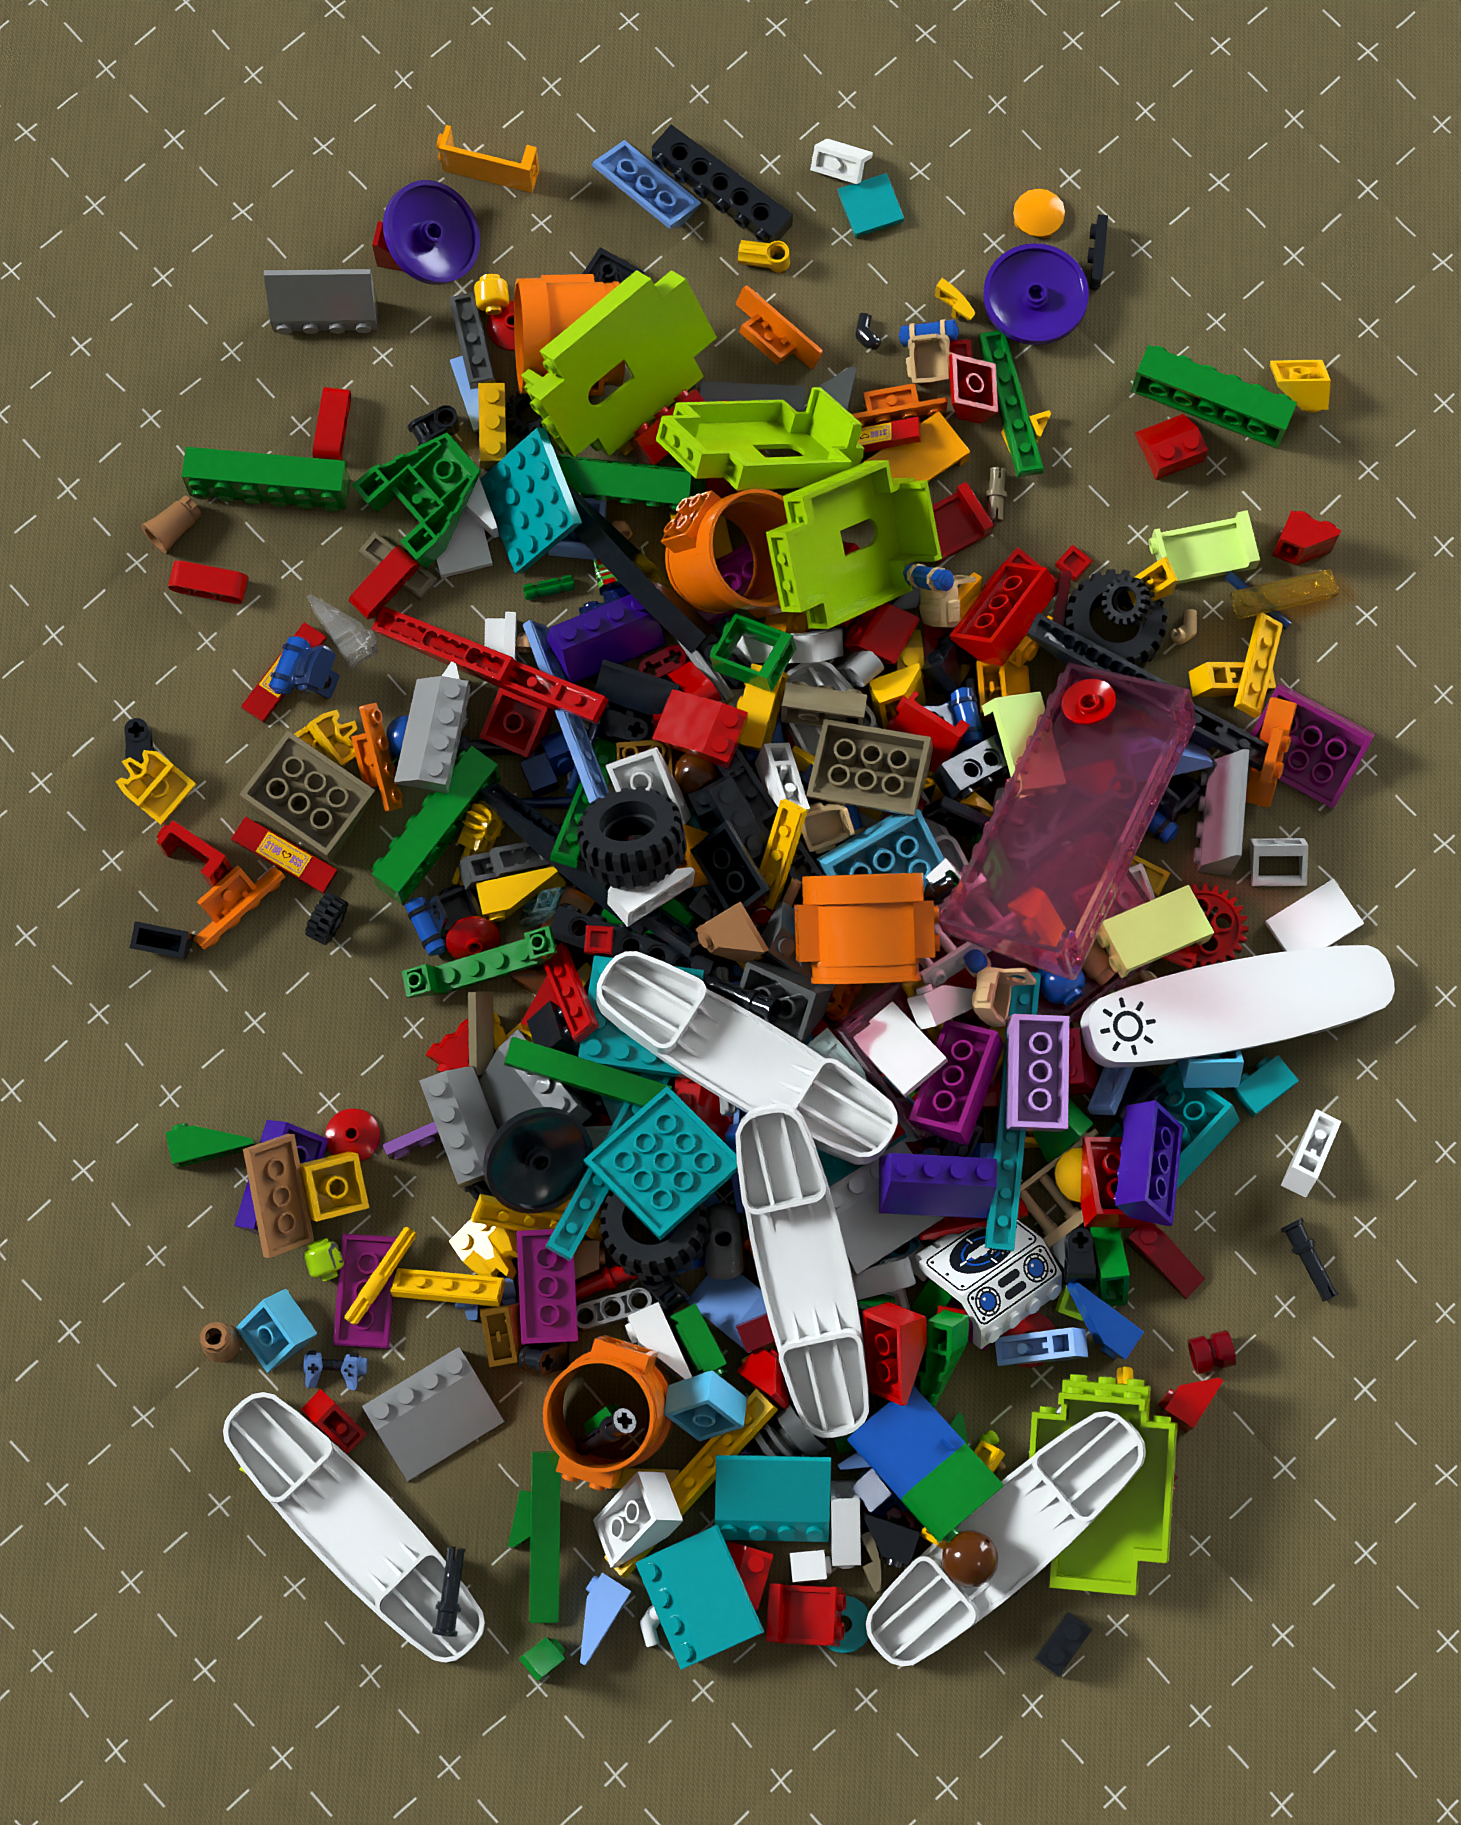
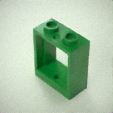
M735 614L731 622L726 623L718 644H714L712 647L710 659L716 672L772 692L797 648L792 634ZM742 635L773 646L760 672L728 660Z

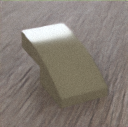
M869 1530L861 1534L860 1538L872 1562L862 1566V1569L874 1593L881 1589V1564L875 1540Z

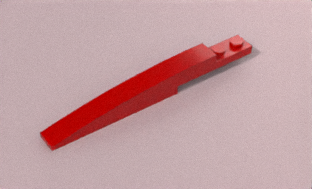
M385 606L382 607L371 628L372 631L442 663L449 665L452 661L456 664L458 670L551 709H560L597 724L609 701L601 694L517 662L509 655Z

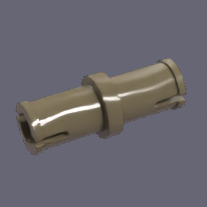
M999 467L990 468L989 490L986 491V498L988 499L987 515L991 521L994 519V523L1003 522L1004 500L1007 499V492L1005 491L1007 469L1001 468V471H999Z

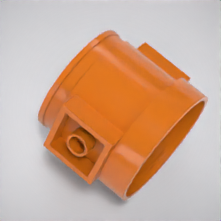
M593 274L541 275V278L516 279L514 335L517 381L520 394H528L524 389L526 383L521 376L526 370L531 369L541 377L549 373L543 365L545 360L540 350L620 284L618 281L612 283L595 282ZM624 360L591 387L588 396H603L606 385L622 386L625 369Z
M749 489L724 498L719 497L712 490L684 498L677 506V515L664 528L665 535L661 540V543L666 546L665 564L667 574L676 593L691 607L705 613H724L739 608L749 611L756 618L781 613L766 532L788 523L783 496L765 489ZM719 516L734 522L745 534L751 546L754 560L753 576L743 596H740L729 587L722 578L715 563L713 533Z
M923 873L802 877L803 904L794 905L796 961L811 963L812 984H863L921 980V974H919L920 958H935V951H940V937L934 931V923H939V908L934 906V901H924Z
M603 1335L595 1338L590 1352L577 1358L554 1380L545 1397L543 1424L549 1443L560 1456L556 1472L562 1473L563 1479L576 1483L579 1482V1479L590 1482L589 1487L599 1491H606V1488L611 1489L620 1483L624 1469L634 1467L652 1457L668 1440L675 1423L664 1415L668 1385H671L672 1382L663 1367L656 1361L658 1351ZM603 1363L621 1368L640 1384L647 1397L650 1410L648 1432L640 1448L631 1457L611 1460L592 1454L587 1456L585 1454L580 1455L575 1449L576 1442L565 1424L563 1401L571 1379L587 1364Z

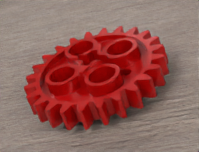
M1204 883L1201 890L1198 889L1196 884H1193L1191 890L1198 903L1205 907L1206 918L1213 908H1217V913L1210 922L1214 934L1209 940L1214 944L1215 950L1206 951L1202 945L1198 946V944L1195 947L1188 946L1183 949L1197 953L1195 961L1185 957L1183 959L1193 962L1191 969L1194 968L1195 964L1203 967L1217 964V962H1226V958L1230 961L1235 960L1236 956L1233 951L1241 953L1243 948L1238 943H1245L1247 941V938L1241 934L1247 933L1249 927L1241 925L1248 917L1239 916L1244 907L1234 906L1237 897H1233L1230 900L1226 898L1228 890L1219 894L1218 885H1215L1213 890L1209 891L1207 883ZM1223 918L1228 921L1229 928H1219L1216 924V919Z

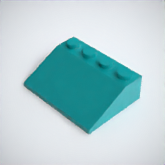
M1172 1063L1159 1079L1163 1081L1169 1094L1161 1106L1183 1125L1177 1180L1178 1189L1240 1122V1119L1233 1105L1211 1089L1184 1088L1179 1067ZM1116 1123L1104 1137H1123L1124 1128Z
M716 1455L715 1526H719L724 1540L829 1542L831 1457Z
M718 1525L635 1563L681 1670L764 1632Z

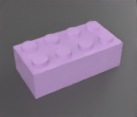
M1013 1014L1007 1018L1006 1130L1062 1132L1068 1129L1069 1016Z

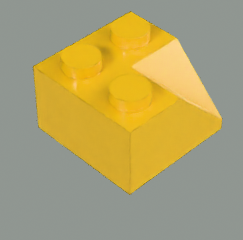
M348 1151L300 1164L310 1220L317 1222L369 1208L357 1153Z

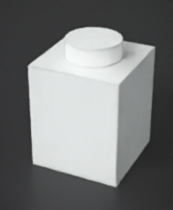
M824 1550L790 1553L792 1583L827 1580V1574L832 1573L830 1556H825Z

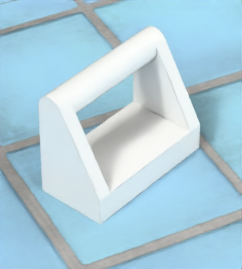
M1304 838L1250 839L1251 885L1306 886L1309 846ZM1259 856H1299V875L1258 876Z

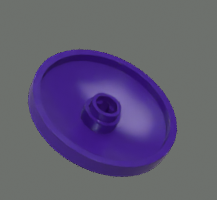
M419 180L398 190L388 202L383 218L385 241L395 262L408 275L426 284L444 285L461 278L472 268L480 248L479 227L472 209L454 189L437 181Z
M1038 243L1020 245L1003 253L989 269L983 290L985 310L993 325L1008 338L1028 345L1050 344L1069 335L1081 322L1089 297L1087 279L1079 264L1063 250Z

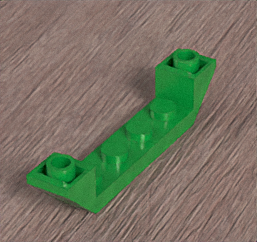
M546 926L524 933L525 939L439 966L423 964L401 971L406 997L415 998L447 994L544 964L557 953L551 926Z

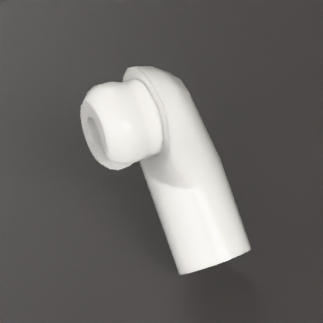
M653 1605L646 1610L640 1620V1627L646 1647L660 1644L656 1631L660 1620Z

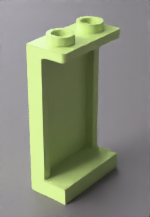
M1248 510L1237 512L1236 517L1232 519L1161 532L1160 528L1154 529L1152 537L1149 539L1151 554L1156 555L1157 561L1167 557L1178 579L1177 584L1226 575L1230 571L1236 573L1256 569L1260 562Z
M1041 692L997 697L982 705L984 716L994 715L1014 786V789L1007 793L1008 799L1018 798L1019 801H1026L1034 798L1036 794H1041V798L1057 794L1056 790L1066 785Z
M1187 885L1102 921L1097 929L1096 937L1099 945L1105 948L1110 956L1109 963L1111 968L1123 978L1136 968L1197 943L1199 946L1208 942L1214 931L1193 891Z

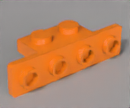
M749 286L743 287L736 305L751 319L742 324L739 333L776 365L793 354L810 369L815 368L823 350Z
M913 383L863 392L866 411L852 415L862 423V427L924 415L931 417L938 411L942 414L947 411L948 401L947 397L919 402L916 386Z
M1276 697L1270 698L1259 738L1269 745L1262 770L1259 772L1254 768L1251 769L1246 788L1245 802L1266 808L1271 806L1277 779L1281 778L1284 769V763H1282L1284 753L1288 751L1291 742L1289 734L1297 707L1295 702Z
M377 703L360 706L359 710L365 733L351 736L361 779L370 787L379 786L385 812L400 809L403 807L402 793L398 785L394 783L396 769L391 761L388 749L389 741L382 725V713L378 709Z
M237 865L197 901L213 921L196 935L193 940L204 950L215 945L227 929L235 927L246 912L255 909L266 894L276 890L285 878V875L276 867H272L257 882L253 883Z

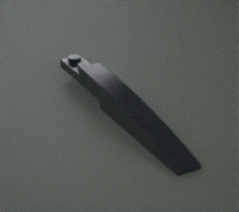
M567 483L582 521L573 531L613 576L691 654L698 651L712 665L710 652L714 644H718L722 635L676 593L669 577ZM735 648L728 660L751 668L752 663ZM722 674L735 687L742 682Z
M1037 613L1026 636L1087 679H1098L1108 683L1113 688L1118 699L1207 751L1212 746L1228 755L1243 749L1249 750L1248 766L1259 772L1262 770L1268 743L1179 696L1181 689Z
M737 747L729 769L719 765L716 766L722 776H732L768 841L778 806L775 805ZM799 839L788 877L790 880L795 878L802 882L803 876H823ZM801 885L798 892L803 897V888Z
M496 782L479 791L478 795L538 854L591 899L622 921L607 904L610 884L604 885L588 873L584 866L582 855L576 868L550 861L552 850L561 830L560 826ZM660 907L628 926L640 935L650 930L656 937L663 939L673 946L676 951L687 957L703 947L699 942L698 933Z

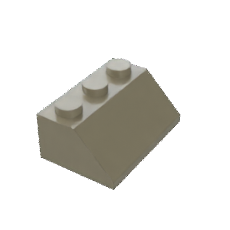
M793 681L792 684L786 683L781 722L822 728L823 720L828 719L863 725L867 695L862 694L861 691L856 689H847L845 692L835 690L834 687L828 685H820L818 688L808 686L807 683L801 681Z

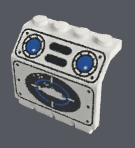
M1017 1220L1014 1251L985 1248L987 1227H978L966 1230L960 1234L944 1235L934 1242V1246L930 1245L915 1255V1259L919 1263V1270L962 1303L973 1323V1344L980 1349L989 1343L995 1342L1000 1335L1010 1328H1015L1021 1320L1030 1314L1036 1313L1048 1301L1057 1298L1062 1290V1272L1044 1240L1019 1220Z

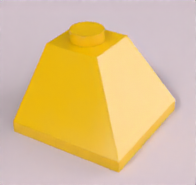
M1323 360L1270 361V367L1277 386L1292 401L1297 402L1296 405L1301 410L1310 413L1328 410L1331 380Z

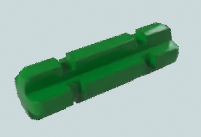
M572 575L562 576V579L559 580L557 577L539 581L537 585H533V583L525 584L523 586L524 597L526 600L535 599L538 595L544 597L561 593V590H565V592L575 589L574 578Z

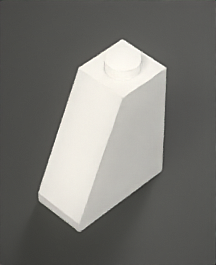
M857 1480L830 1481L832 1566H838L842 1569H850L855 1565H861L860 1498L851 1487Z

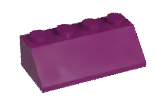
M947 1020L943 1024L936 1047L943 1053L948 1062L921 1084L908 1120L942 1139L968 1145L1004 1043L997 1031Z

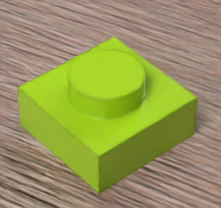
M1063 1285L1055 1312L1083 1321L1067 1289V1285Z

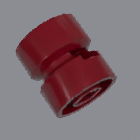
M1227 1330L1212 1333L1209 1339L1204 1335L1188 1339V1350L1197 1375L1213 1371L1214 1366L1223 1369L1236 1365L1233 1342Z

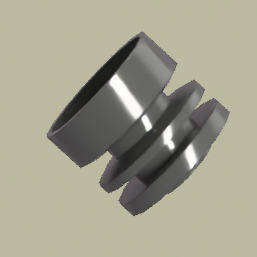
M789 1401L786 1409L781 1408L776 1412V1418L780 1424L779 1427L768 1420L764 1425L766 1431L761 1428L754 1436L764 1456L802 1457L800 1453L803 1452L808 1457H817L828 1448L825 1438L813 1435L802 1423L792 1401Z

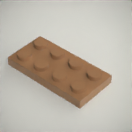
M285 1134L243 1149L263 1257L272 1258L314 1242L295 1135Z

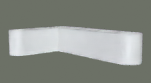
M842 628L818 629L806 633H789L793 635L797 648L789 663L821 662L844 655ZM742 635L735 648L751 663H765L773 646Z

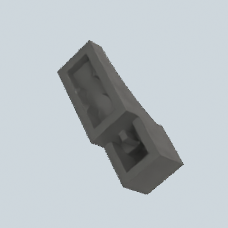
M522 842L492 848L487 853L463 857L458 863V868L465 890L477 888L476 883L543 869L550 863L528 843Z

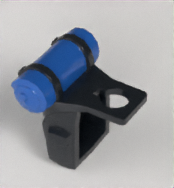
M1184 773L1151 780L1149 782L1150 787L1142 795L1136 792L1133 800L1123 805L1124 809L1143 817L1144 820L1141 825L1164 844L1174 840L1177 836L1179 826L1175 822L1180 814L1188 813L1200 797L1201 788Z
M460 884L441 890L439 896L435 895L431 900L426 901L425 897H417L411 899L405 905L408 918L417 931L423 949L426 950L428 956H438L447 949L446 935L454 923L466 917H483L471 890H465L464 885L461 886Z

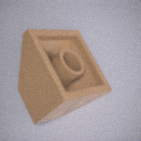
M741 902L696 928L699 942L704 948L708 949L709 953L746 964L747 961H752L769 950Z

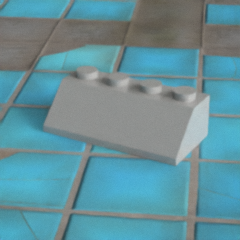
M445 676L417 679L394 780L395 784L443 793L449 792L471 691L467 680Z
M469 1066L447 1070L419 1080L459 1189L485 1180L483 1173L484 1155L497 1128L474 1067Z

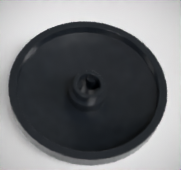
M540 1107L521 1112L505 1122L496 1131L487 1146L483 1160V1173L486 1184L494 1197L502 1205L513 1211L535 1214L555 1209L572 1198L588 1169L584 1159L593 1152L592 1140L581 1122L564 1110Z

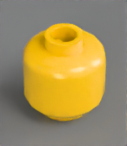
M486 274L481 276L480 280L475 283V300L478 309L486 311L487 315H497L502 312L501 309L508 306L507 281L500 278V275Z

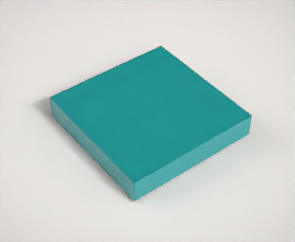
M887 173L863 180L858 184L838 188L839 198L855 238L904 222V216Z

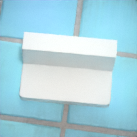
M825 139L814 146L810 170L858 184L862 179L864 163L872 158L873 152L831 139Z
M505 612V619L487 618L485 620L484 646L509 655L517 661V651L515 650L517 638L516 612Z

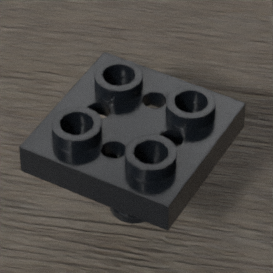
M599 247L582 274H593L595 282L612 283L618 281L621 284L636 270L644 275L645 272Z

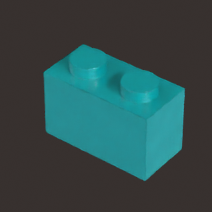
M1279 1055L1272 1060L1269 1056L1264 1058L1255 1066L1258 1070L1251 1076L1247 1072L1243 1074L1239 1087H1235L1231 1092L1251 1118L1289 1091L1299 1081Z

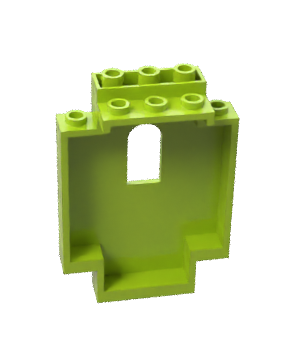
M636 270L540 350L545 360L543 365L549 373L541 377L531 369L526 370L521 375L526 383L524 389L532 400L530 402L531 407L543 418V421H541L542 426L545 427L548 433L553 435L554 440L552 442L561 453L566 452L575 458L590 445L596 452L602 451L610 456L635 435L633 431L645 422L647 424L655 418L653 415L665 405L669 407L675 402L673 398L684 389L688 391L704 377L694 357L712 343L717 336L686 278L671 270L654 284L651 278ZM624 360L632 377L603 402L592 405L588 399L591 387Z
M813 387L811 389L805 412L795 411L784 400L676 403L673 416L661 417L656 441L696 479L724 478L737 491L804 488L859 465L864 451V447L858 443L862 423L821 387ZM792 449L803 456L765 458L758 450Z
M889 460L866 461L783 496L788 523L766 532L781 611H805L808 628L830 629L912 591V585L905 581L903 575L906 566L915 561L935 562L942 559L928 480L915 481L914 478L892 479ZM868 519L874 527L872 542L861 549L845 555L840 531Z
M1070 1374V1379L1063 1380L1062 1392H1059L1058 1404H1061V1413H1056L1057 1407L1040 1406L1039 1411L1032 1412L1029 1459L1037 1451L1074 1425L1094 1413L1105 1411L1121 1414L1129 1420L1140 1433L1146 1448L1144 1464L1126 1487L1068 1547L1051 1561L1049 1588L1136 1596L1139 1587L1140 1561L1167 1563L1169 1561L1177 1423L1171 1422V1417L1154 1416L1153 1421L1149 1420L1151 1386L1144 1385V1380L1127 1379V1384L1116 1383V1378L1099 1376L1097 1382L1087 1381V1375Z

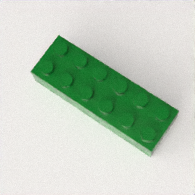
M1148 345L1131 389L1132 393L1278 449L1297 404V402L1292 401L1285 394H1274L1267 391L1262 385H1251L1242 381L1236 375L1220 373L1213 366H1202L1193 362L1187 356H1177L1169 353L1164 347Z
M185 447L181 477L188 494L192 495L193 498L205 500L208 497H214L224 502H233L234 499L244 500L249 504L270 502L278 507L292 504L303 509H312L314 506L324 507L328 511L347 509L350 477L345 461Z
M556 454L566 482L583 498L585 496L594 497L595 494L596 500L611 501V499L619 500L620 497V502L636 504V502L644 503V500H646L647 506L662 507V505L669 506L672 503L671 508L677 509V506L684 498L705 493L706 478L696 479L684 468L577 456L574 458L568 455Z
M473 746L467 752L465 750L462 751L455 761L457 765L453 769L449 792L436 791L434 794L430 793L423 801V809L420 813L412 815L406 823L405 827L407 829L402 836L397 835L389 845L390 851L384 858L380 857L372 867L374 871L372 876L376 886L401 905L405 904L464 827L462 821L467 816L466 811L471 810L473 803L477 804L480 800H483L478 795L479 791L501 780L498 764Z

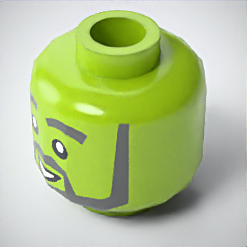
M328 1238L308 1244V1249L304 1252L303 1258L310 1276L314 1278L321 1277L322 1281L337 1277V1271L344 1265L338 1244L334 1241H329Z

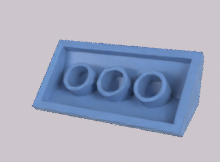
M625 140L592 163L596 170L669 229L681 227L702 204Z

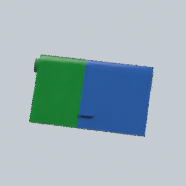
M914 1385L907 1405L901 1406L890 1401L853 1432L847 1440L939 1544L943 1541L946 1543L950 1542L960 1533L958 1528L961 1523L1004 1487L1003 1483Z

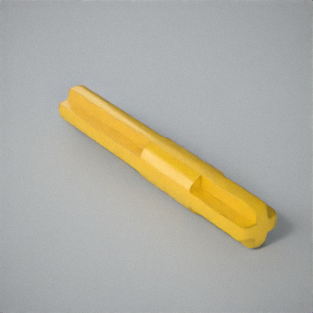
M409 1227L403 1228L346 1313L345 1319L348 1322L357 1325L370 1305L373 1304L417 1237V1233Z

